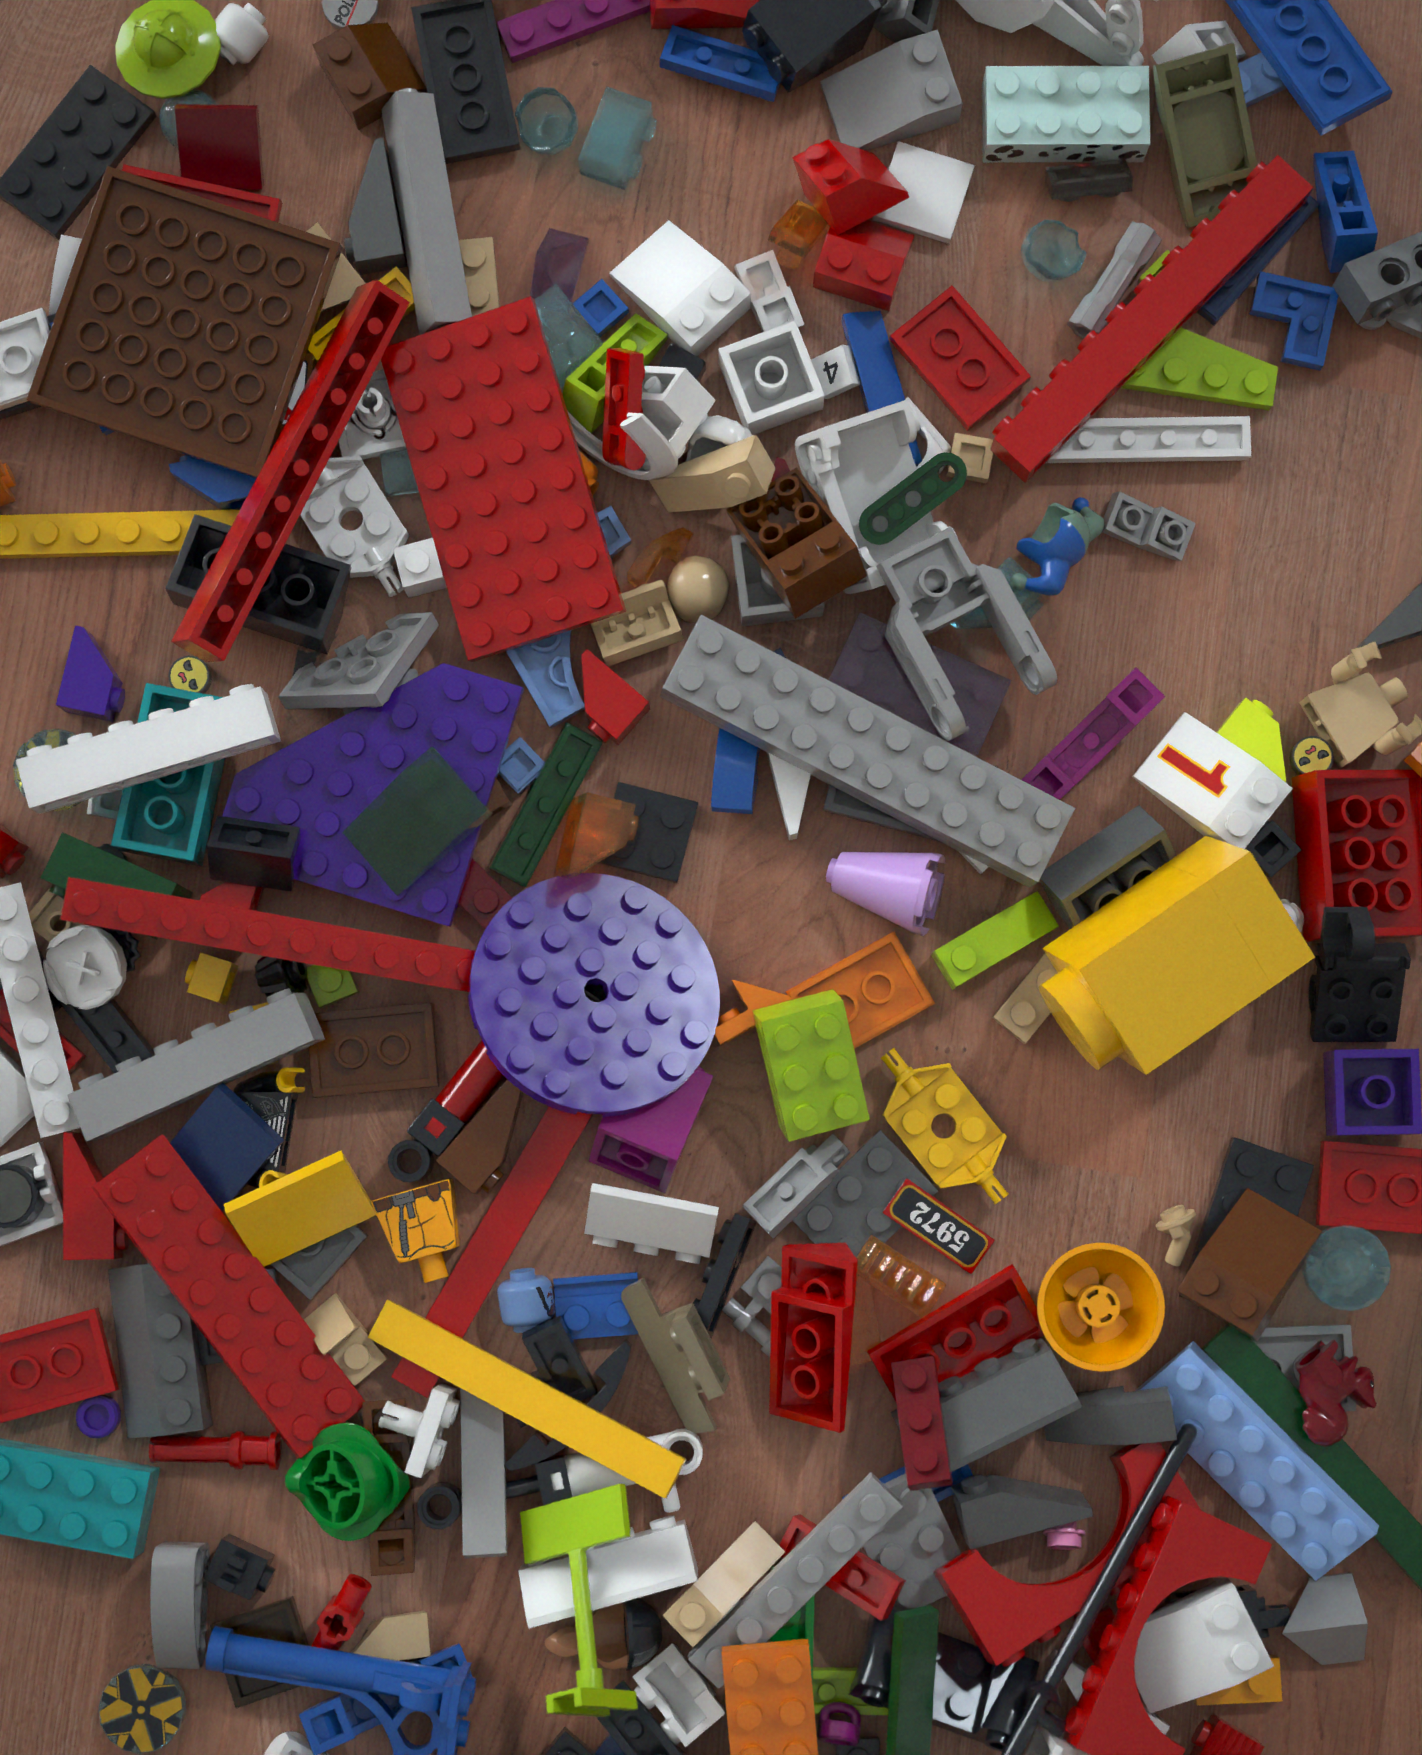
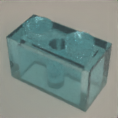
M606 86L578 158L581 175L623 190L626 189L630 178H637L643 162V156L639 155L644 141L651 142L657 126V119L653 118L652 102Z

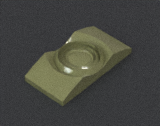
M1234 43L1153 65L1157 110L1167 140L1171 180L1185 226L1188 228L1198 225L1206 217L1212 221L1221 212L1218 206L1222 200L1234 189L1240 193L1249 184L1246 181L1247 176L1257 166Z

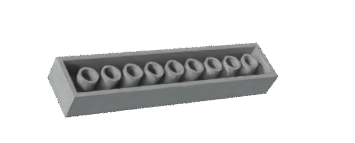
M700 615L661 691V698L810 773L831 786L1029 888L1039 882L1075 810L1071 805L703 615Z

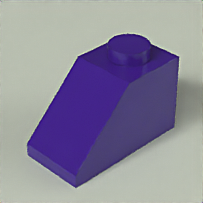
M75 625L56 706L67 713L113 722L115 713H120L124 705L125 689L122 688L123 683L93 635L84 627Z

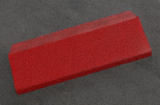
M1011 1264L869 1349L867 1353L896 1402L892 1362L934 1356L938 1382L940 1383L954 1376L961 1378L975 1371V1366L983 1360L989 1358L999 1359L1013 1352V1347L1027 1339L1037 1340L1044 1336L1039 1324L1037 1307L1016 1268Z

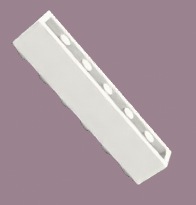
M245 684L229 691L230 696L214 700L213 696L201 697L189 702L190 708L174 712L172 708L161 709L148 715L149 720L137 724H133L132 721L118 722L108 727L109 732L94 737L92 733H82L68 738V744L54 749H52L51 745L32 748L26 752L27 757L16 760L29 809L41 814L280 742L281 739L268 694L261 686L254 688L253 684Z

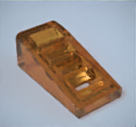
M873 1235L869 1237L856 1257L858 1260L857 1276L920 1318L930 1313L946 1287V1283ZM880 1251H882L886 1255L873 1275H870L867 1272ZM897 1261L899 1263L888 1282L884 1284L882 1282L894 1262ZM909 1271H912V1277L906 1284L901 1294H899L897 1290L899 1289L900 1285L908 1275Z

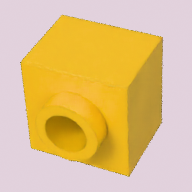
M200 952L198 961L194 959L191 961L185 976V983L189 984L187 992L226 1005L239 965Z

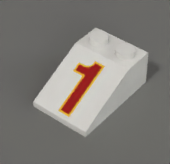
M1186 712L1179 717L1132 776L1203 836H1209L1242 849L1247 847L1293 789L1259 760Z

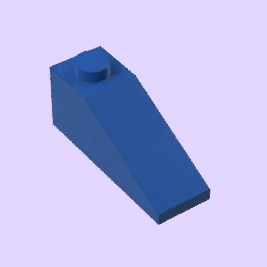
M1354 150L1314 153L1313 155L1317 201L1320 203L1318 213L1322 247L1330 273L1340 272L1345 263L1373 252L1378 236V230Z

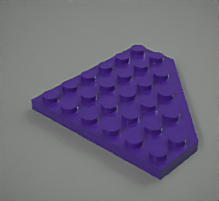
M442 663L395 688L389 700L383 706L375 708L360 707L236 773L222 816L300 827L301 840L293 862L294 879L451 927L524 688Z

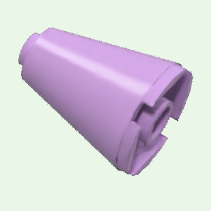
M841 852L838 859H831L827 869L826 882L831 883L832 892L914 934L924 936L930 929L922 927L925 918L934 919L940 901L945 874L937 872L938 862L945 864V857L938 853Z

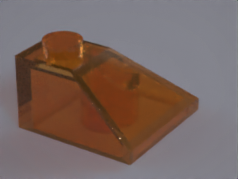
M589 792L573 798L569 806L553 877L559 876L568 879L578 876L626 846L628 840L632 841L638 827V816L633 815L636 804Z

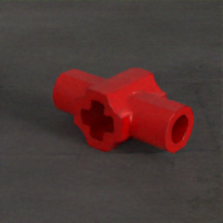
M355 1574L348 1575L339 1594L331 1598L316 1622L320 1630L311 1646L339 1651L342 1643L349 1641L364 1617L365 1613L361 1607L372 1588V1585L365 1578ZM339 1615L344 1617L343 1622L337 1619Z

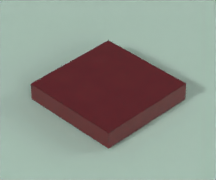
M176 105L174 110L181 177L233 189H263L264 174L258 105Z

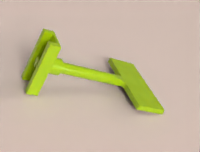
M616 1484L520 1512L525 1564H534L567 1554L570 1561L580 1670L576 1671L577 1688L546 1695L547 1714L606 1717L610 1716V1709L627 1711L638 1709L636 1691L604 1689L602 1668H597L586 1552L589 1548L631 1537L625 1484Z

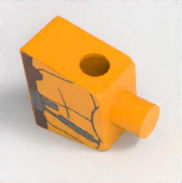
M446 1179L371 1201L399 1264L418 1259L424 1283L449 1276L442 1252L460 1247L453 1179Z

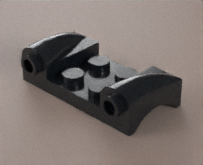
M892 1609L888 1619L883 1621L870 1614L863 1652L848 1694L861 1699L871 1706L889 1709L894 1614L900 1612ZM938 1632L932 1725L982 1742L991 1749L1003 1752L1032 1699L1033 1690L1024 1684L1036 1682L1040 1662L1023 1656L1007 1667H1003L1002 1663L996 1666L986 1661L978 1646Z

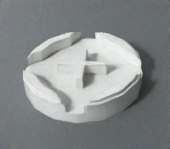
M80 925L61 931L50 941L46 949L48 951L46 953V960H43V972L47 987L59 1001L66 1005L71 1004L78 1007V1009L85 1010L102 1006L119 994L126 980L127 963L122 947L111 934L99 927Z

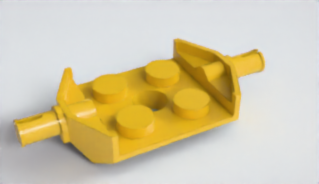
M892 1048L888 1053L897 1066L887 1053L880 1058L896 1077L894 1079L896 1085L882 1116L939 1188L975 1183L984 1189L994 1202V1205L1000 1202L1001 1199L992 1189V1186L1001 1198H1005L1009 1193L993 1175L994 1171L992 1169L1006 1140V1134L1002 1133L953 1071L950 1063L913 1069L911 1066L908 1067L895 1048ZM938 1114L949 1115L955 1123L954 1132L948 1138H939L932 1131V1120Z

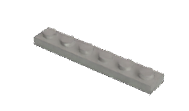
M870 1472L688 1653V1660L718 1689L724 1685L721 1646L767 1642L903 1507L902 1501Z

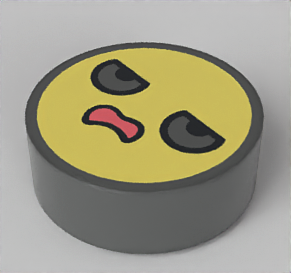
M196 656L180 657L170 667L168 678L172 688L205 694L211 686V670L203 660Z
M1308 736L1298 741L1292 747L1289 761L1294 772L1301 775L1314 770H1329L1332 766L1334 755L1331 746L1326 740L1317 736Z

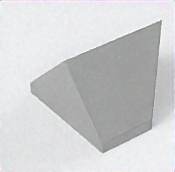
M1352 1573L1323 1575L1317 1581L1312 1577H1308V1583L1282 1633L1321 1665L1364 1660L1368 1622Z

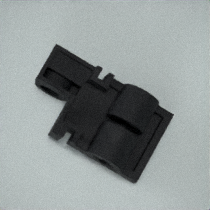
M1324 907L1320 943H1317L1316 946L1319 955H1315L1317 973L1316 975H1311L1308 991L1309 1008L1312 1015L1310 1025L1312 1042H1396L1406 970L1410 969L1411 963L1405 943H1375L1374 926L1367 907Z

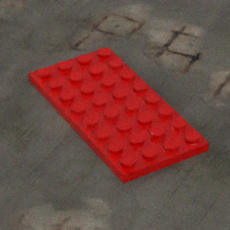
M529 296L387 346L381 358L382 366L468 661L475 662L625 613L626 608L535 300Z

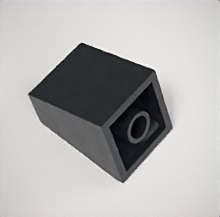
M760 0L748 10L741 31L749 48L757 51L767 64L771 77L776 82H780L785 90L790 93L863 50L882 5L878 0Z

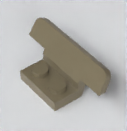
M644 1278L628 1285L621 1293L622 1301L683 1425L694 1434L716 1431L717 1425L701 1393L705 1392L708 1400L723 1395L730 1377L694 1304L691 1303L661 1314Z

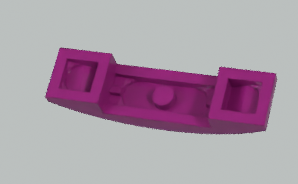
M1135 667L1100 704L1021 780L1061 800L1165 696Z

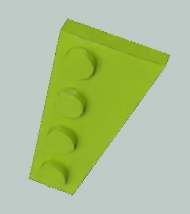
M1180 328L1121 388L1270 411L1273 407L1278 367Z

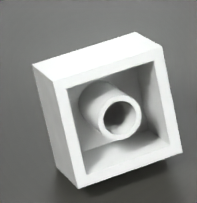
M796 321L718 349L719 366L742 425L748 427L752 435L823 409L825 395Z

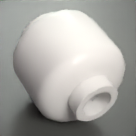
M229 3L214 20L217 25V35L221 42L219 55L233 66L237 61L242 64H248L268 40V32L262 25L266 18L251 4L247 3L242 8L238 4Z

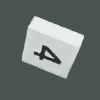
M840 345L811 359L825 395L824 399H830L861 384L850 346Z

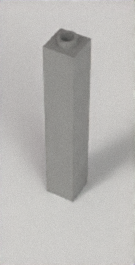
M406 88L396 91L381 111L419 335L472 317L434 94L420 93L416 89Z

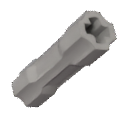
M1131 222L1117 244L1114 257L1092 292L1084 296L1067 323L1076 335L1084 339L1092 330L1099 334L1109 324L1105 321L1106 317L1116 307L1137 272L1145 268L1162 241V238L1157 235L1153 228L1144 223Z

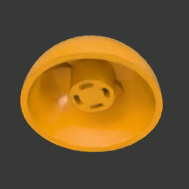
M1090 1243L1066 1252L1048 1269L1038 1292L1037 1314L1045 1338L1062 1358L1083 1369L1101 1372L1113 1371L1133 1364L1150 1350L1157 1340L1163 1325L1165 1302L1163 1290L1156 1274L1140 1256L1119 1245ZM1095 1290H1097V1294L1091 1296V1297L1088 1299V1297H1089L1091 1294L1096 1293ZM1085 1307H1087V1310H1088L1089 1314L1091 1315V1318H1090V1319H1088L1089 1315H1088V1313L1086 1312Z

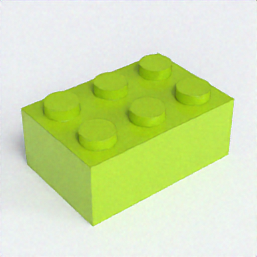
M833 989L752 1010L779 1128L789 1142L870 1120L844 1002Z

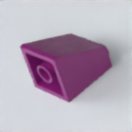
M698 1066L690 1078L664 1100L640 1108L634 1113L603 1117L599 1124L588 1161L666 1193L710 1087L713 1075L706 1073L703 1068Z

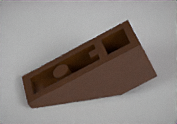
M508 1079L436 1160L473 1194H478L482 1189L489 1193L504 1176L499 1169L506 1161L523 1097V1092Z

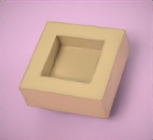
M955 433L951 453L959 456L965 463L967 468L966 480L982 483L988 482L993 452L990 451L993 439ZM949 466L947 476L954 477V469Z

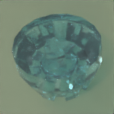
M1339 1225L1324 1229L1302 1266L1306 1286L1317 1300L1330 1308L1347 1311L1367 1308L1381 1297L1389 1284L1391 1265L1387 1250L1375 1235L1364 1228Z

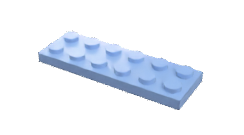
M1194 1341L1135 1390L1168 1387L1176 1435L1180 1428L1187 1423L1194 1425L1197 1429V1436L1187 1453L1315 1581L1377 1534L1379 1525Z

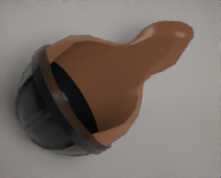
M639 1598L597 1609L592 1614L596 1658L603 1667L611 1670L625 1668L626 1671H630L633 1667L640 1666L649 1661L657 1652L662 1641L661 1620L653 1607ZM563 1627L547 1637L545 1640L546 1648L562 1657L577 1655L576 1627Z

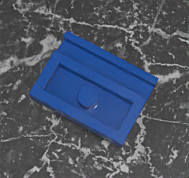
M638 1272L554 1278L556 1317L561 1315L573 1339L638 1334L621 1298L623 1289L638 1281Z

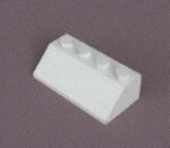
M674 1515L659 1518L650 1522L651 1529L634 1533L633 1527H630L631 1537L589 1548L586 1552L592 1611L696 1582L698 1580V1566L685 1519L676 1522ZM568 1554L534 1564L521 1565L518 1572L528 1628L575 1616Z

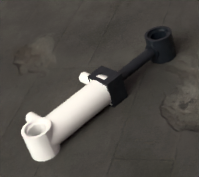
M686 1428L647 1437L669 1450L671 1445L678 1440L687 1441L692 1445L694 1455L689 1461L684 1463L679 1475H687L695 1471L700 1465L703 1457V1444L697 1434ZM579 1452L569 1455L561 1454L548 1457L536 1463L537 1475L507 1481L506 1499L541 1492L543 1505H547L616 1484L629 1486L637 1483ZM437 1482L431 1485L420 1496L417 1504L420 1520L426 1526L433 1529H444L451 1526L462 1514V1492L460 1488L449 1482ZM674 1483L666 1499L661 1497L666 1513L678 1511L681 1507L676 1483ZM436 1494L446 1496L451 1502L452 1510L450 1514L446 1516L436 1515L430 1507L431 1497Z

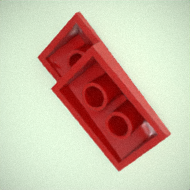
M847 1243L787 1244L782 1246L781 1288L771 1292L769 1414L838 1433L845 1431L858 1260Z

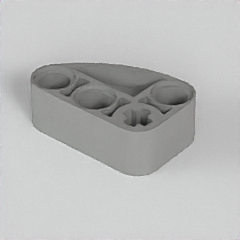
M164 1541L154 1549L151 1565L150 1608L152 1642L157 1668L202 1669L206 1648L209 1581L204 1580V1576L210 1564V1546L207 1542Z

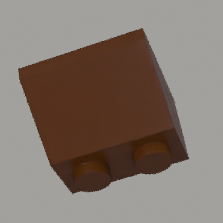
M388 22L347 25L313 44L321 68L358 130L383 117L381 109L396 91L412 88L420 93H427L425 84Z

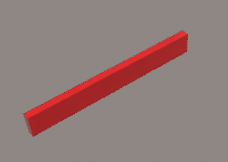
M552 1107L547 1108L425 1319L461 1338L465 1336L593 1114L581 1112L570 1114ZM402 1357L391 1376L426 1398L430 1396L432 1389L440 1379L439 1376Z

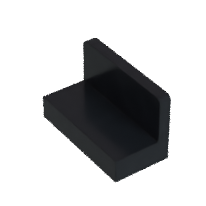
M217 816L207 844L210 878L215 881L292 891L294 886L293 862L301 840L300 827Z

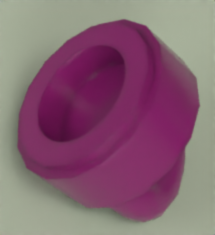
M832 1702L821 1709L816 1734L819 1741L842 1746H856L859 1743L861 1715L855 1707L844 1702ZM834 1713L846 1714L850 1717V1723L830 1720V1715Z

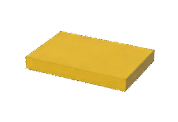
M342 1150L224 1204L227 1217L252 1256L257 1257L263 1267L376 1216L369 1196Z

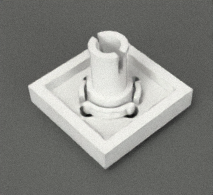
M384 369L374 371L351 416L356 424L351 423L350 417L339 439L342 457L360 456L363 460L407 450L398 417L391 414L392 408L395 413L396 411ZM381 430L385 431L383 439H376L374 435L382 436Z
M443 1383L433 1388L423 1413L387 1400L382 1413L397 1417L398 1419L383 1415V1417H380L378 1427H384L414 1438V1445L404 1473L422 1478L430 1470H435L436 1466H440L447 1447V1441L441 1440L444 1428L448 1429L450 1425L454 1424L461 1404L460 1400L454 1399L458 1388Z

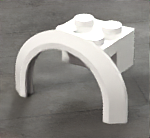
M644 366L645 377L642 383L641 403L643 413L628 412L626 415L628 419L619 425L645 453V463L640 469L634 471L626 469L621 465L617 466L607 463L602 455L603 442L586 430L568 412L577 446L604 465L632 478L651 480L671 475L678 466V459L683 455L686 443L697 427L706 421L708 411L716 401L686 368Z

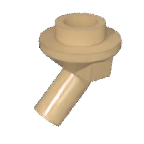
M1177 1205L1163 1211L1160 1214L1162 1220L1156 1224L1158 1231L1169 1234L1173 1238L1164 1259L1173 1266L1181 1265L1191 1239L1190 1228L1196 1216L1194 1209L1185 1210L1183 1205Z

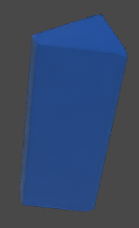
M881 311L842 314L841 323L847 345L852 350L861 383L859 388L866 413L904 401V393ZM917 440L909 443L915 465L918 466L922 459Z

